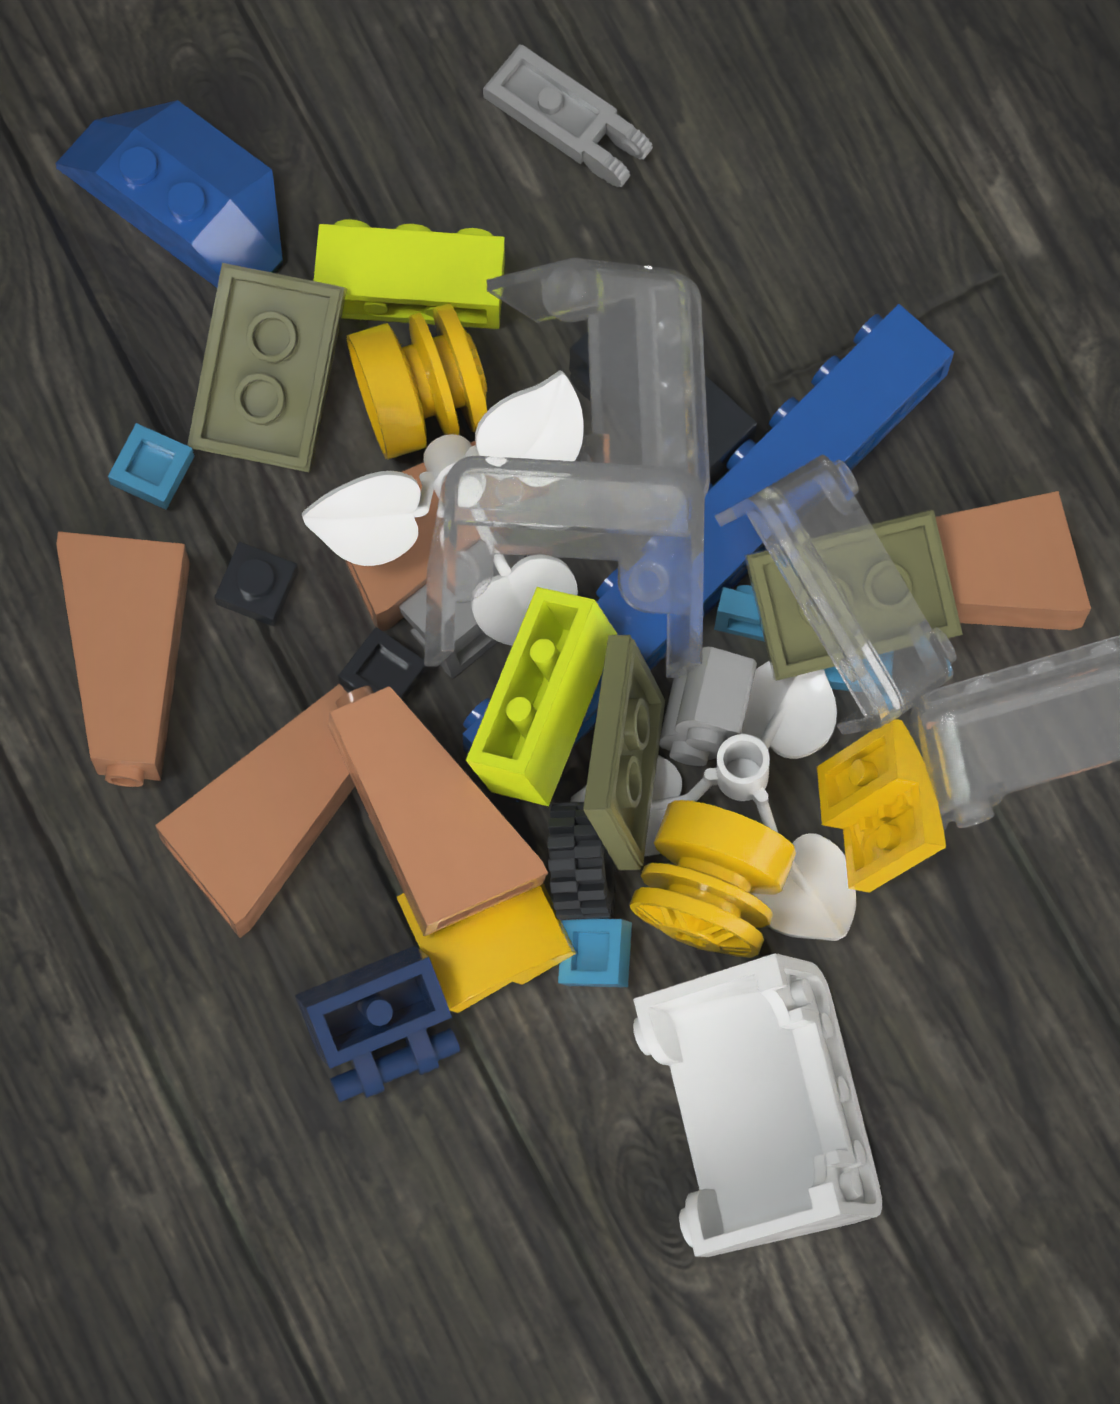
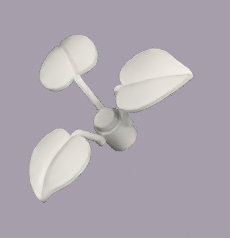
M560 370L535 386L513 393L500 400L483 415L475 432L476 445L471 446L466 438L454 434L441 436L429 444L424 453V465L427 472H423L419 476L422 484L421 492L417 481L408 474L398 471H380L367 474L333 489L312 503L302 512L304 523L341 558L357 565L375 566L395 560L413 546L418 537V526L415 517H422L429 512L434 490L439 499L447 504L456 507L467 506L500 574L485 579L474 587L471 593L473 616L478 626L486 635L498 642L513 646L536 587L577 596V583L568 565L559 558L549 555L536 554L525 557L510 569L477 500L485 484L482 469L500 480L507 479L514 472L523 482L531 485L545 484L563 474L574 463L583 440V415L575 390L566 374Z
M769 661L758 667L753 679L742 733L734 735L722 743L717 753V768L706 769L704 777L687 794L681 795L682 779L677 768L670 761L658 755L644 856L660 854L653 842L668 804L674 800H691L696 802L712 785H718L721 791L731 799L737 801L753 799L757 805L763 825L778 833L769 806L768 793L765 791L769 778L770 758L768 749L771 747L784 758L798 759L820 750L829 741L836 725L837 708L835 697L824 669L776 681L773 678ZM586 786L571 797V802H584ZM808 833L802 835L792 843L795 847L796 855L782 892L776 895L750 894L757 897L771 909L773 917L770 925L767 926L775 932L796 938L837 941L848 933L856 909V890L848 889L846 857L839 847L829 839L818 834Z

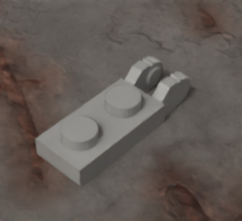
M518 45L483 88V98L579 164L584 161L592 173L617 188L619 186L622 187L628 180L630 171L627 170V167L619 159L613 157L611 153L597 144L605 133L617 147L640 160H644L653 148L651 146L652 143L645 134L617 115L615 107L524 45Z

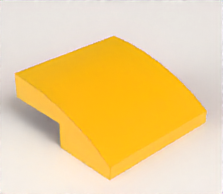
M889 719L817 766L822 825L843 829L848 889L870 893L946 848L942 818L931 778L923 758L902 720Z
M544 884L426 936H423L405 894L402 893L397 896V900L420 950L428 955L449 1010L456 1013L465 1010L511 982L523 985L577 954L561 920L556 916V910H554L552 900Z

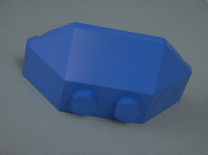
M178 100L94 120L55 163L59 171L216 288L218 287L222 263L276 273L283 265L272 169Z

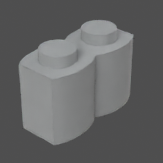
M704 647L692 653L689 663H684L676 668L659 744L661 748L670 750V758L687 765L705 766L708 760L717 758L718 750L725 740L742 733L757 666L754 659L714 647Z

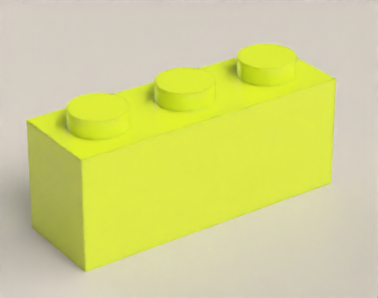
M350 219L337 221L334 225L319 224L314 281L347 288L341 317L344 319L409 323L410 315L421 313L427 324L435 325L433 308L451 303L463 327L499 329L505 266V237L493 236L490 232L478 228H466L459 230L457 233L432 232L429 228L418 224H403L396 227V229L372 228L367 223Z
M536 587L466 758L467 763L491 792L549 807L603 672L608 635H618L594 599Z

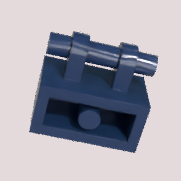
M415 945L295 995L318 1056L330 1069L351 1061L353 1069L330 1078L331 1086L339 1103L363 1093L365 1098L383 1092L385 1091L383 1084L416 1070L419 1075L428 1073L439 1068V1060L460 1052L459 1044L451 1028L428 1037L426 1028L450 1019L452 1015L429 956ZM405 1038L406 1047L375 1060L373 1059L371 1051Z

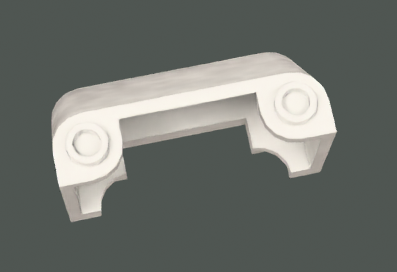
M774 953L633 999L638 1016L633 1024L637 1044L645 1055H652L658 1063L670 1066L699 1190L688 1194L685 1208L681 1209L679 1214V1222L684 1239L689 1246L693 1247L695 1257L715 1256L850 1225L881 1214L882 1195L832 996L824 975L817 965L809 961Z

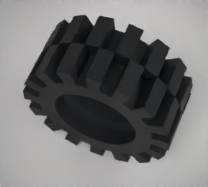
M584 802L553 803L550 808V818L548 820L550 860H548L549 871H551V893H554L553 906L554 910H556V916L560 920L611 918L614 915L613 908H615L616 902L614 895L616 893L614 872H616V865L583 810Z

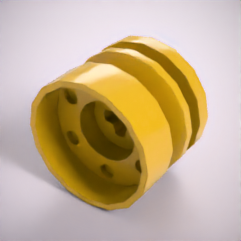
M451 303L433 308L437 336L433 338L422 314L410 315L411 345L401 347L388 323L346 335L361 396L379 447L387 460L427 447L425 418L435 416L444 435H459L456 408L461 409L471 432H476L479 421L488 411L486 405L487 384L477 349L472 337L460 323Z
M674 800L667 806L653 843L658 852L676 865L650 863L644 866L641 877L649 887H641L635 890L629 905L632 912L646 923L686 945L737 957L751 958L758 955L764 938L762 933L755 927L763 928L770 925L773 914L766 904L750 893L776 895L782 892L796 855L794 845L776 831L741 814L691 800Z

